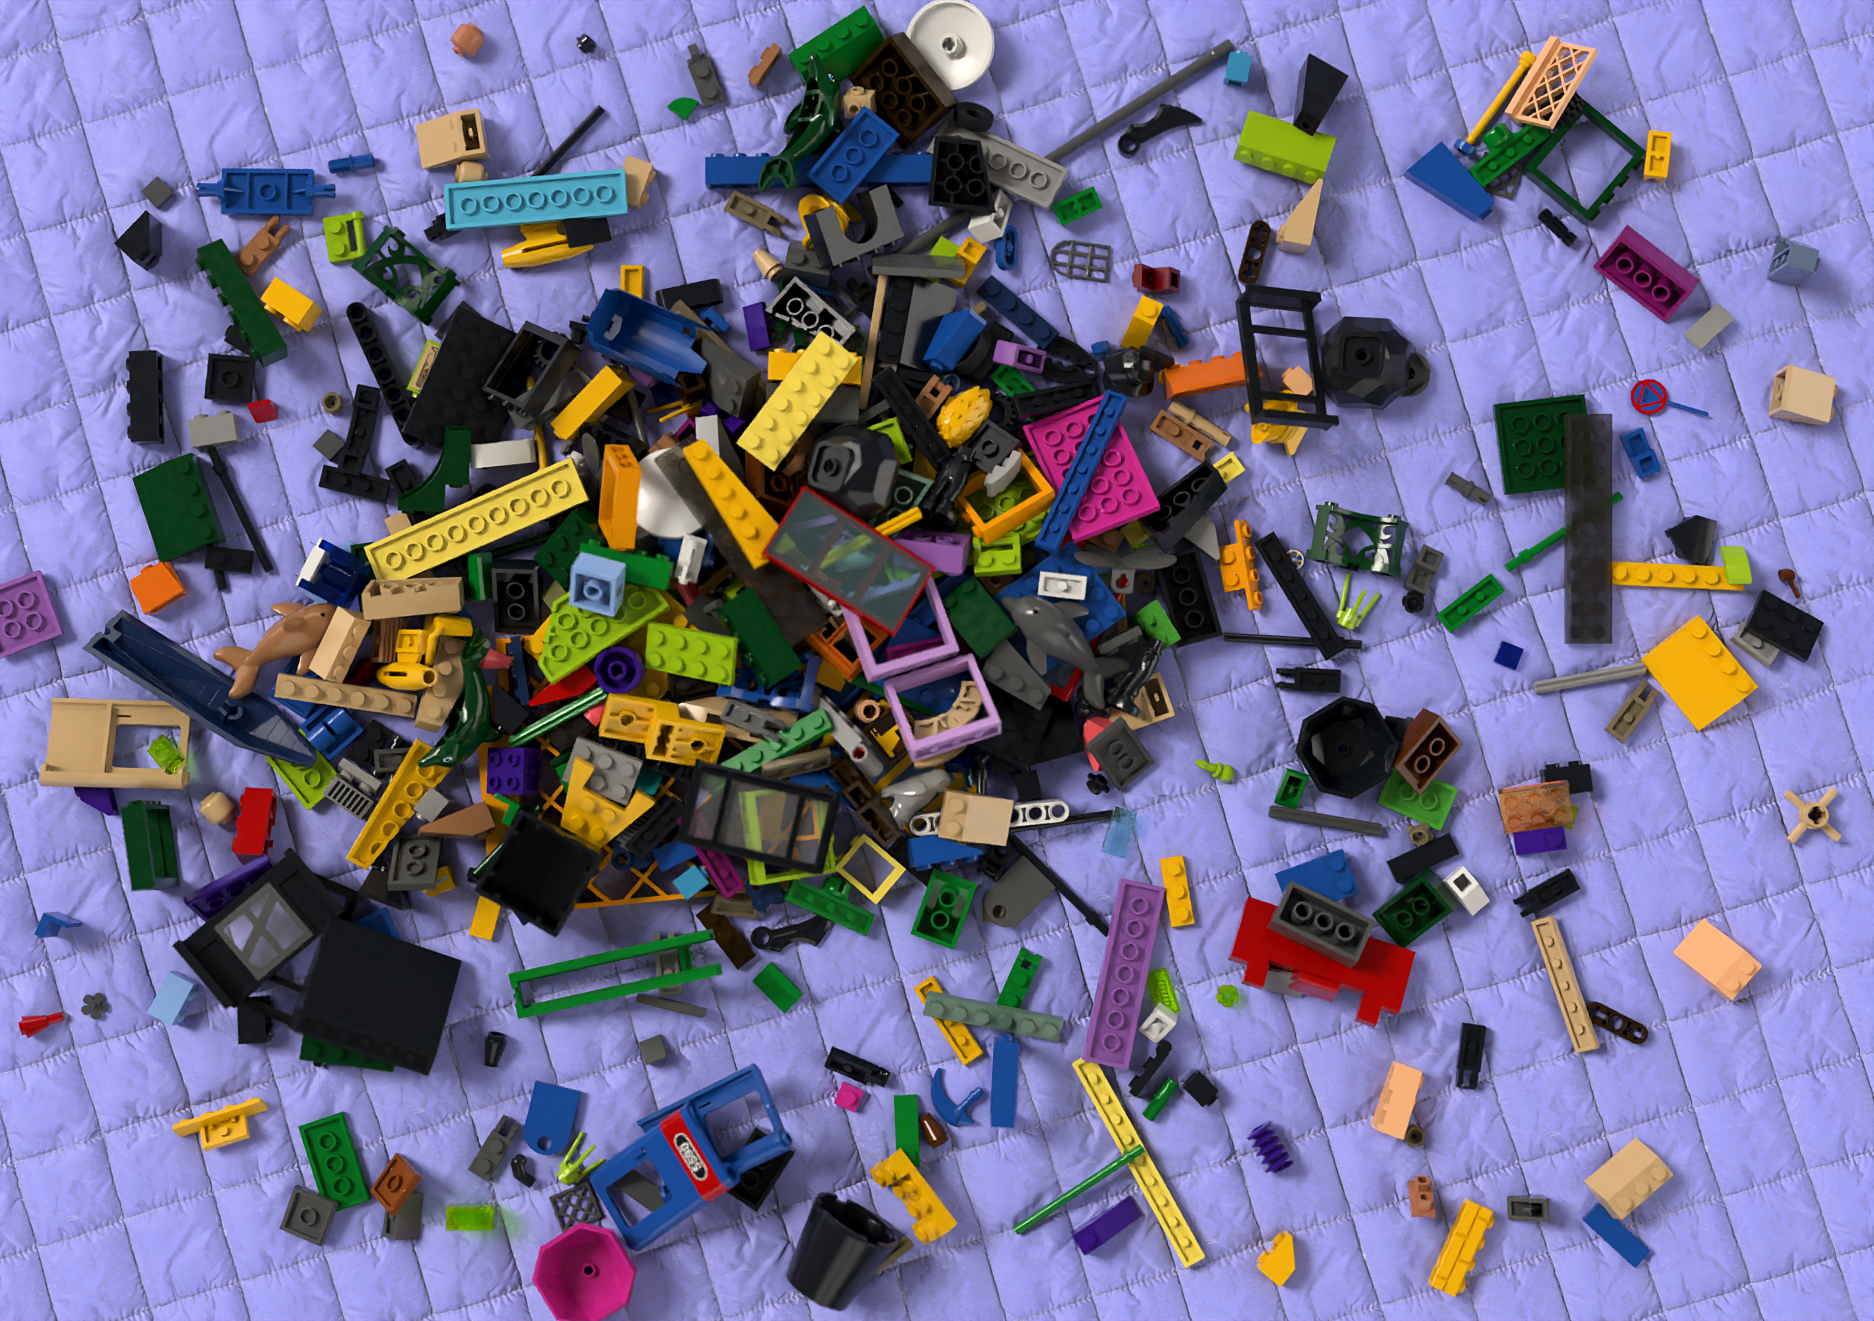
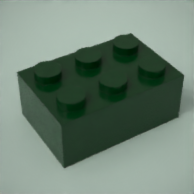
M583 505L574 509L533 558L566 590L570 588L571 567L579 556L581 542H589V539L603 541L602 546L609 547L610 545L598 524V517Z

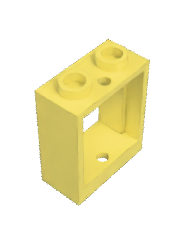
M865 833L862 836L857 834L849 843L852 847L847 854L842 852L837 860H835L837 864L836 871L877 904L904 873L906 868ZM864 842L895 867L874 894L843 869Z

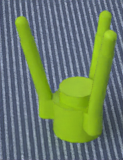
M1346 573L1339 609L1335 617L1339 618L1337 624L1353 631L1355 626L1359 627L1361 620L1380 597V593H1377L1371 599L1360 615L1357 610L1366 594L1365 590H1362L1353 609L1346 608L1344 611L1351 576L1350 573Z
M583 1131L579 1133L565 1159L559 1164L560 1170L556 1173L557 1177L567 1186H570L573 1182L578 1183L582 1177L605 1161L602 1158L579 1173L581 1171L579 1165L596 1148V1145L592 1144L575 1163L569 1162L584 1136Z

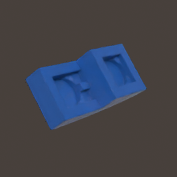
M1642 427L1619 436L1628 459L1639 479L1661 471L1655 451L1650 448Z

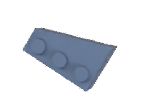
M1777 236L1767 279L1794 286L1814 271H1817L1820 264V258H1818L1819 250L1803 242Z

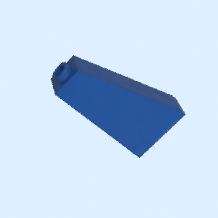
M1442 141L1404 174L1406 179L1473 222L1479 217L1484 220L1493 212L1491 207L1495 204V201Z

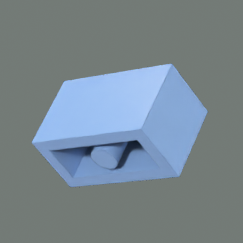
M177 971L169 972L147 1013L170 1026L182 1023L188 1013L186 1008L189 1002L192 1003L199 993V990H197L199 983Z

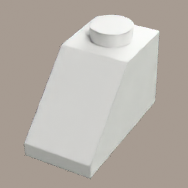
M1001 189L996 190L992 194L996 213L974 211L968 229L980 243L1003 236L1013 203Z

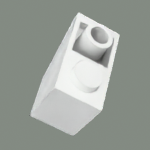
M1458 866L1442 880V883L1471 916H1474L1490 901L1479 883L1464 866Z

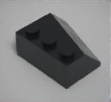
M948 135L935 136L928 205L996 213L981 141Z

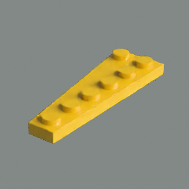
M704 439L684 448L682 453L754 570L770 562L761 553L779 525ZM785 533L774 551L783 555L794 549L795 544Z
M416 738L348 852L347 860L367 870L385 849L389 841L395 837L400 828L415 813L413 808L431 787H436L452 769V767L448 768L437 765L427 768L418 767V761L433 748L431 745Z

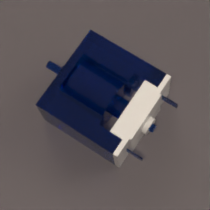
M319 538L315 548L313 547L309 557L305 559V564L295 585L336 606L350 609L357 594L365 589L363 583L371 569V563Z

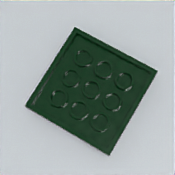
M1585 394L1492 405L1504 495L1596 484Z

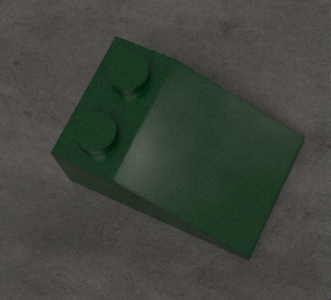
M973 575L941 600L947 618L980 659L984 658L1017 631L1016 627Z
M1427 867L1374 911L1372 916L1399 947L1405 948L1454 911L1459 901L1434 872Z

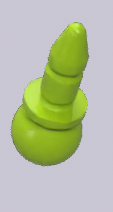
M1205 760L1195 761L1198 767L1211 772L1212 777L1218 778L1222 782H1229L1234 778L1235 771L1228 764L1222 765L1220 762L1213 764Z

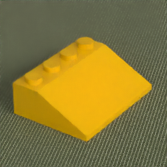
M1700 615L1690 618L1640 659L1641 662L1645 663L1646 669L1697 731H1700L1735 706L1758 687Z

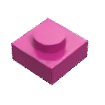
M843 1081L834 1104L855 1113L864 1090Z

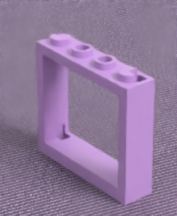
M921 573L912 575L909 580H893L888 583V586L881 588L880 585L872 586L867 589L859 604L911 590ZM932 575L925 584L924 589L945 643L943 646L876 665L859 617L841 606L868 683L953 658L959 652ZM851 592L846 596L851 599L854 592Z
M972 653L967 655L961 654L954 659L945 662L939 661L932 666L923 669L917 668L910 673L901 676L895 675L884 681V693L912 762L1001 734L1000 718ZM969 670L989 717L915 741L896 693Z

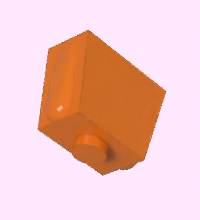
M159 562L154 566L148 565L140 570L141 574L129 580L131 583L130 588L139 601L143 613L148 616L155 614L190 593L169 562Z

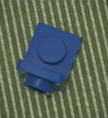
M710 307L707 311L703 309L697 315L705 324L710 321L709 326L718 334L722 331L727 335L732 330L731 326Z

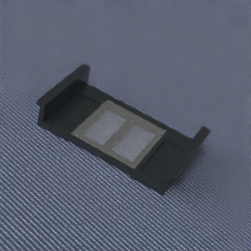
M291 847L284 852L285 857L205 924L184 941L179 939L172 945L226 1010L230 1007L236 1008L261 987L262 984L322 935L329 915L340 919L344 917L343 912L345 910Z

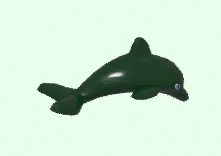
M811 53L808 58V78L804 96L787 116L783 128L786 134L795 128L793 135L784 150L779 155L770 158L763 165L758 180L759 192L768 191L778 178L783 181L787 190H794L798 182L796 162L813 154L830 136L838 137L845 129L842 120L839 118L841 111L839 82L835 74L823 66L816 53Z
M480 627L473 632L472 637H469L460 654L463 669L462 693L452 708L449 727L435 746L418 761V767L427 768L433 765L448 768L457 766L472 756L482 743L498 741L504 735L491 722L490 696L479 663L486 657L492 644L488 638L482 640L483 631Z

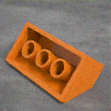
M1242 351L1233 353V357L1224 359V355L1210 358V362L1202 363V360H1194L1188 362L1189 366L1180 367V364H1174L1166 368L1167 370L1162 373L1166 400L1246 385ZM1257 362L1258 372H1259V379H1260V378L1263 376V374H1262L1261 368H1260V366H1259V364H1258V362Z

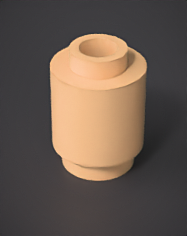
M861 699L854 706V715L859 721L871 723L880 715V707L873 700ZM867 706L868 713L864 715L863 710Z

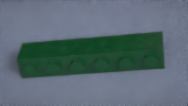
M222 238L198 248L197 259H195L197 267L201 272L204 271L206 273L209 287L217 291V299L222 307L226 306L231 323L233 325L237 324L240 329V338L243 343L249 344L251 348L249 350L254 361H259L264 368L288 357L285 341Z

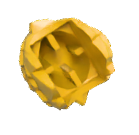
M975 386L966 392L963 391L955 396L947 397L936 419L935 430L948 448H959L988 419L993 404L992 400H990L989 389H980V386Z

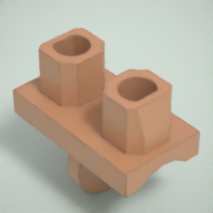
M1416 1175L1414 1181L1408 1180L1407 1184L1411 1217L1428 1216L1435 1218L1432 1182L1429 1176Z

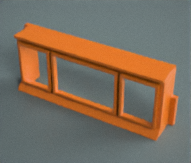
M796 547L785 553L797 566L802 565L805 568L811 563ZM770 561L759 567L748 577L744 585L748 588L752 586L761 601L850 683L863 670L860 659L858 658L852 664L833 646V643L848 629L846 621L826 640L785 601L802 581L796 577L778 595L759 577L772 562ZM819 569L814 575L824 583L829 580ZM839 589V592L846 596V594L841 589ZM859 617L862 627L876 639L869 646L872 653L885 640L888 634Z

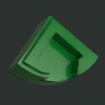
M688 97L678 98L672 101L667 108L684 121H687L699 102Z

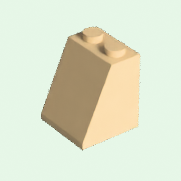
M1787 365L1776 371L1768 417L1819 426L1829 423L1834 415L1832 401L1836 397L1838 386L1835 385L1836 378L1794 365Z

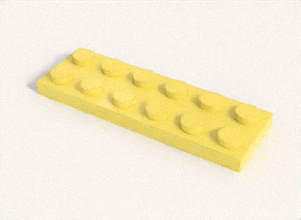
M820 331L736 443L774 471L858 359Z

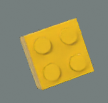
M277 277L274 278L260 298L266 304L264 306L266 310L280 320L284 316L283 321L298 332L301 329L309 332L323 312L316 303Z

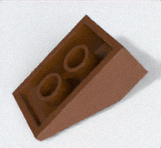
M1423 708L1409 724L1393 767L1416 794L1421 795L1461 748L1463 742L1440 715Z

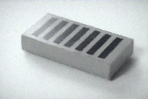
M337 774L322 792V795L360 820L374 803V799Z

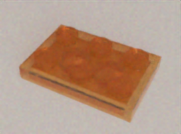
M1568 780L1498 790L1504 834L1574 824Z

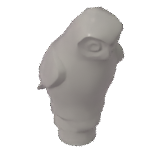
M943 769L917 774L894 785L882 788L880 798H894L893 805L889 808V811L901 830L905 823L911 821L915 812L926 806L937 792L945 791V788L951 783V778Z

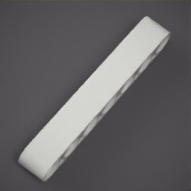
M1061 799L1017 802L1013 804V809L1018 811V816L1015 820H1010L1009 827L1061 822L1068 817L1069 808ZM1055 805H1062L1064 808L1063 813L1059 816L1052 815V808ZM1033 807H1039L1041 810L1037 818L1029 817V811ZM941 810L915 813L909 822L911 831L919 836L937 834V819L941 815ZM919 818L926 821V826L921 830L913 826L915 820Z

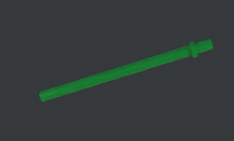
M1139 1144L1130 1151L1125 1150L1122 1156L1013 1227L1015 1233L1019 1235L1125 1164L1133 1163L1136 1157L1145 1152L1142 1145Z

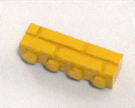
M1464 1199L1427 1283L1454 1297L1458 1293L1461 1294L1466 1285L1464 1280L1467 1271L1471 1272L1476 1263L1474 1255L1477 1250L1480 1251L1485 1243L1483 1235L1486 1229H1491L1495 1217L1492 1216L1494 1211L1472 1200Z

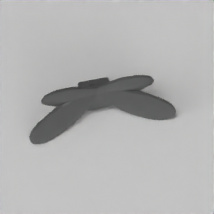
M585 433L582 436V447L586 460L579 474L590 500L581 504V506L585 505L592 511L597 500L599 480H602L604 460L601 459V456L604 452L599 450L595 439L590 434Z
M1085 544V551H1076L1074 553V557L1084 564L1112 568L1111 593L1131 594L1133 592L1135 569L1164 568L1177 561L1174 555L1159 554L1160 549L1156 546L1138 549L1123 558L1095 544ZM1121 574H1125V577L1129 580L1128 585L1123 588L1116 585V580L1120 578Z

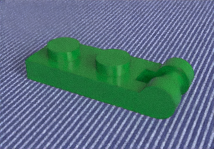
M1021 947L996 1004L1020 1008L1043 956L1037 953L1033 955L1027 952L1028 949ZM1023 960L1031 963L1029 970L1021 967Z

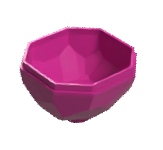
M580 1222L540 1247L532 1281L556 1321H602L629 1304L637 1269L612 1229ZM591 1266L593 1273L588 1274L585 1271V1267Z

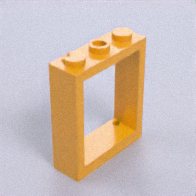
M605 444L598 524L611 548L617 551H626V549H634L642 469L628 445Z
M1021 448L1017 450L1022 453V467L1020 471L1037 491V494L984 524L965 499V497L985 486L984 483L987 475L977 470L971 473L965 489L953 506L954 509H960L963 521L966 524L970 523L972 525L971 530L977 539L981 538L986 545L1050 509L1056 499L1052 487Z

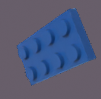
M864 106L808 172L806 177L842 206L897 141L900 134Z

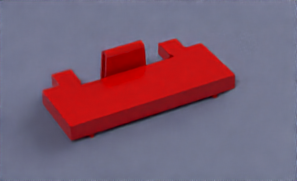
M1247 897L1228 958L1230 961L1246 966L1241 984L1261 990L1264 987L1269 966L1273 965L1291 971L1290 980H1293V982L1288 985V988L1331 1003L1336 997L1339 988L1363 995L1360 998L1354 1021L1375 1027L1381 1011L1395 1016L1400 1012L1415 951L1368 937L1358 962L1352 968H1349L1267 928L1276 905Z

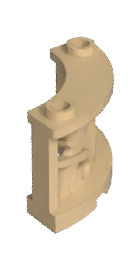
M962 681L959 696L946 714L942 713L931 719L915 721V741L971 723L982 704V699L975 682ZM968 745L914 761V768H927L943 764L962 753Z

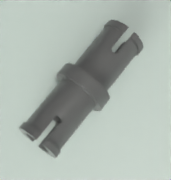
M1453 471L1445 482V485L1462 493L1464 498L1469 497L1485 507L1492 495L1474 485L1475 482L1472 480L1469 482Z

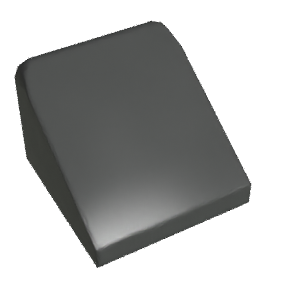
M661 1034L639 1042L645 1065L668 1057Z

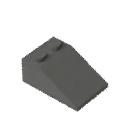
M704 339L699 356L707 362L701 373L707 386L706 392L719 408L739 418L753 408L762 370Z

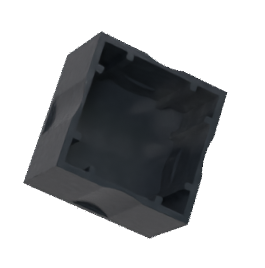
M526 805L520 810L504 838L500 851L489 863L474 891L499 906L518 913L527 922L556 938L608 851L561 827V824Z

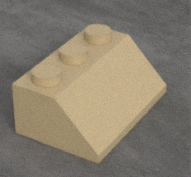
M338 606L309 669L325 680L342 684L372 620H364V614Z
M1635 1137L1583 1182L1612 1218L1622 1220L1670 1179L1673 1174L1659 1156Z

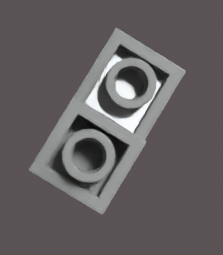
M1717 303L1683 336L1695 348L1701 351L1722 330L1731 324L1735 318Z
M1013 450L1010 457L1005 458L1002 467L995 465L992 473L987 474L984 485L987 486L988 497H993L1001 492L1018 474L1022 467L1021 452Z

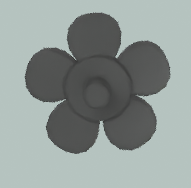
M96 993L94 999L90 994H87L83 998V1002L87 1005L81 1008V1012L84 1015L91 1013V1018L99 1019L101 1017L100 1011L106 1012L109 1005L106 1002H102L104 1000L103 994Z

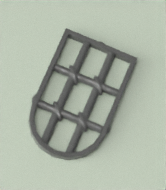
M1075 240L1061 241L1051 251L1050 264L1055 272L1067 278L1072 277L1106 282L1111 246ZM1070 243V250L1056 249L1062 244ZM1074 244L1089 246V253L1076 252L1073 250ZM1093 247L1108 249L1107 256L1092 253ZM1053 252L1069 255L1068 263L1052 261ZM1072 255L1086 256L1088 258L1087 265L1073 264L1074 262H1071ZM1091 257L1106 259L1105 268L1091 265ZM1054 265L1065 266L1067 268L1066 273L1060 272ZM1071 267L1086 270L1085 276L1070 274ZM1090 270L1104 271V279L1089 277Z

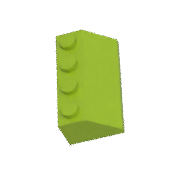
M1249 110L1233 159L1314 185L1319 178L1323 179L1337 137L1318 131L1311 136L1293 126V123Z

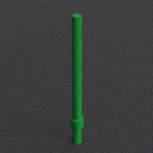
M1616 492L1530 549L1525 548L1518 553L1516 558L1504 565L1506 570L1511 572L1523 563L1525 565L1534 560V556L1623 499L1622 494Z

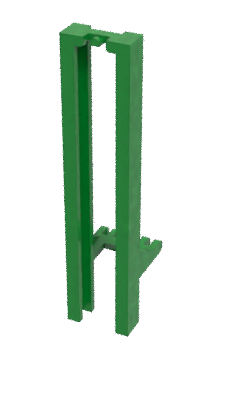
M713 928L510 973L511 988L515 990L513 997L517 999L515 1007L518 1019L723 974L721 963L696 968V965L692 963L695 960L692 957L694 955L693 951L689 949L694 944L715 940ZM677 948L682 971L525 1005L520 984L522 982Z

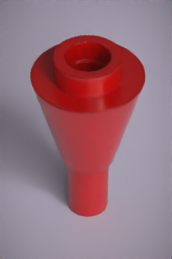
M62 1011L48 1016H22V1021L18 1022L22 1035L26 1034L27 1038H30L49 1027L50 1024L64 1021Z

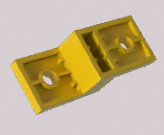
M619 693L608 694L599 727V736L644 743L647 759L690 766L695 765L696 758L716 764L726 732L724 725L680 718L678 703ZM629 714L633 716L630 721L621 720L623 715ZM699 740L703 742V745L700 747L691 746L694 741Z

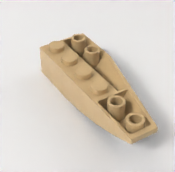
M705 697L678 704L680 718L724 725L726 727V737L753 743H759L766 739L763 736L759 737L724 723L719 719L729 701L727 699ZM662 698L660 700L670 702L669 698ZM743 702L787 724L786 727L797 722L799 718V713H790L783 708H776L775 711L756 707L757 703ZM768 724L766 730L774 733L782 730L771 724Z

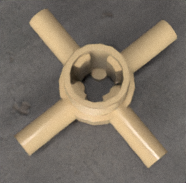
M1831 787L1818 802L1805 803L1788 789L1783 796L1799 809L1797 817L1800 823L1786 839L1791 844H1794L1806 829L1820 828L1832 840L1837 842L1842 835L1827 823L1829 813L1826 807L1839 792ZM1813 809L1816 810L1813 815L1817 819L1816 821H1812L1808 817V813Z

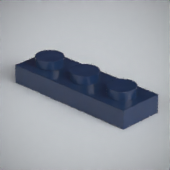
M510 637L511 643H508V651L510 657H513L515 665L512 666V675L514 680L517 679L518 689H515L516 699L518 703L521 702V706L528 707L530 706L528 702L533 699L526 650L523 648L525 645L524 637Z

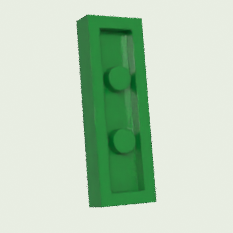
M1490 573L1435 616L1446 630L1451 633L1505 592V590Z

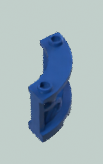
M737 647V657H738V652H741V650L739 649V647ZM802 650V653H795L802 664H807L804 679L796 680L797 677L804 673V670H796L787 677L788 682L777 685L772 690L770 696L765 695L764 687L753 676L755 672L752 667L748 666L741 659L743 666L747 669L744 671L736 667L735 672L740 674V676L736 679L733 686L721 684V687L717 688L716 696L727 700L731 698L741 703H757L756 707L776 711V708H783L790 713L811 714L814 709V704L811 701L819 664H822L823 659L816 657L814 652ZM748 680H751L758 685L756 691H749V686H751L752 683L747 682ZM803 685L800 695L799 686ZM788 687L791 688V690L785 689L787 692L785 697L779 696L780 690Z

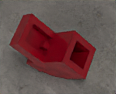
M1134 264L1132 281L1133 287L1137 288V292L1159 295L1180 293V270L1172 267L1152 268L1144 264Z

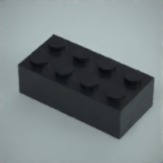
M1198 546L1171 553L1170 555H1174L1177 558L1174 564L1153 570L1166 615L1181 637L1180 640L1175 642L1176 649L1221 637L1223 635Z

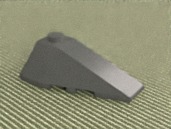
M719 415L696 417V442L704 439L745 486V471L740 463L741 460L730 442V437Z

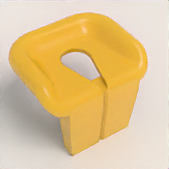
M433 613L426 617L423 630L429 631L426 654L422 656L424 665L428 667L433 665L439 635L472 637L473 628L471 620L445 613Z

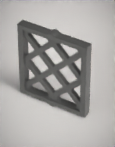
M1485 151L1484 154H1483L1482 159H1483L1485 156H1487L1489 152H1486V151ZM1515 162L1513 164L1514 167L1506 169L1496 177L1500 186L1493 188L1491 182H1489V188L1483 187V189L1488 193L1512 200L1524 164ZM1518 169L1517 177L1513 178L1510 171ZM1507 173L1510 181L1503 183L1500 176ZM1512 183V191L1508 193L1505 186ZM1502 188L1504 193L1498 192L1496 190Z
M588 1181L549 1197L555 1217H557L563 1233L575 1226L569 1227L571 1220L579 1223H588L602 1217L596 1197H594ZM582 1187L580 1194L573 1192V1190ZM585 1188H588L591 1195L590 1198L582 1195ZM567 1193L565 1200L558 1198V1196ZM570 1194L578 1197L575 1205L567 1202ZM580 1199L588 1201L586 1209L578 1206ZM555 1200L563 1203L560 1211L555 1206ZM591 1203L595 1205L596 1213L588 1211ZM565 1205L573 1207L571 1215L563 1212ZM576 1209L584 1212L581 1220L573 1217ZM586 1214L594 1216L584 1221ZM561 1215L569 1218L566 1226L561 1221Z

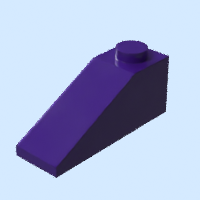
M1129 1195L1073 1230L1071 1235L1085 1256L1106 1243L1142 1215Z

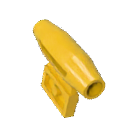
M558 221L520 225V230L527 240L501 250L505 268L535 267L570 259L594 249L595 246L593 244L569 248L565 234H559L557 231V226L563 222Z
M398 629L395 648L398 662L382 666L377 670L376 678L379 683L397 690H420L433 686L436 683V671L433 668L420 664L423 654H426L429 631Z

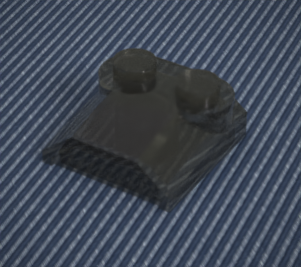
M576 696L552 702L534 717L539 721L579 698ZM584 712L545 732L552 745L560 754L573 747L578 736L585 738L599 728L594 726L584 716Z

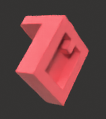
M674 577L675 582L671 584L670 590L677 588L688 607L700 595L695 586L697 583L688 581L686 585L678 582L679 579Z

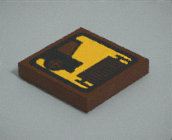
M890 707L861 729L890 766L908 753ZM902 707V710L904 712V715L914 737L915 722Z

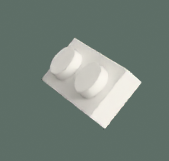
M1040 571L1038 595L1084 600L1087 576Z

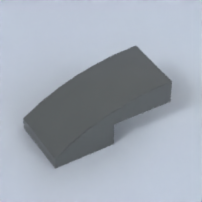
M1423 544L1408 574L1403 589L1416 591L1418 594L1421 593L1425 596L1444 553Z

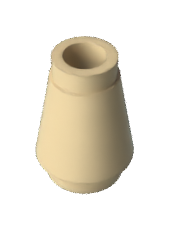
M759 248L753 253L752 257L765 279L773 282L784 273L783 264L763 248Z

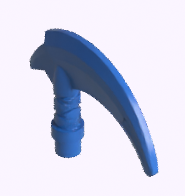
M938 1068L931 1084V1098L935 1110L944 1121L954 1127H957V1124H974L975 1120L967 1117L966 1109L974 1102H977L984 1094V1091L978 1086L969 1093L968 1097L961 1104L956 1105L947 1098L941 1085L942 1069Z

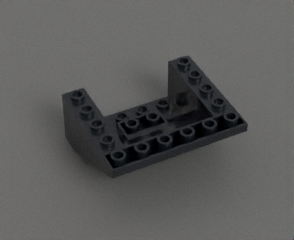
M329 915L287 1026L293 1032L429 1076L438 1051L462 961Z

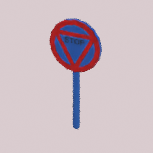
M1654 379L1639 381L1631 391L1630 400L1632 406L1642 414L1652 415L1658 413L1666 404L1699 415L1708 416V412L1668 401L1665 387Z

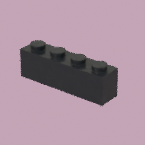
M157 350L129 351V358H126V369L129 371L126 389L127 393L130 394V403L127 404V414L130 417V425L127 428L128 438L136 445L164 444L163 354Z

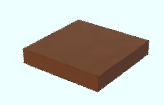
M396 1152L370 1189V1192L390 1214L396 1216L423 1177L403 1155Z

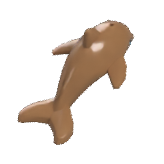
M293 602L274 604L271 610L283 617L265 632L253 651L237 646H226L217 649L213 654L214 659L228 664L237 671L235 682L229 691V698L235 700L251 693L257 683L259 668L281 659L301 655L296 674L302 676L311 671L309 666L338 606L329 603L309 606Z

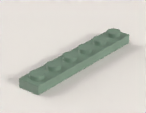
M932 991L927 992L923 1009L924 1016L1052 1041H1059L1064 1022L1063 1017Z

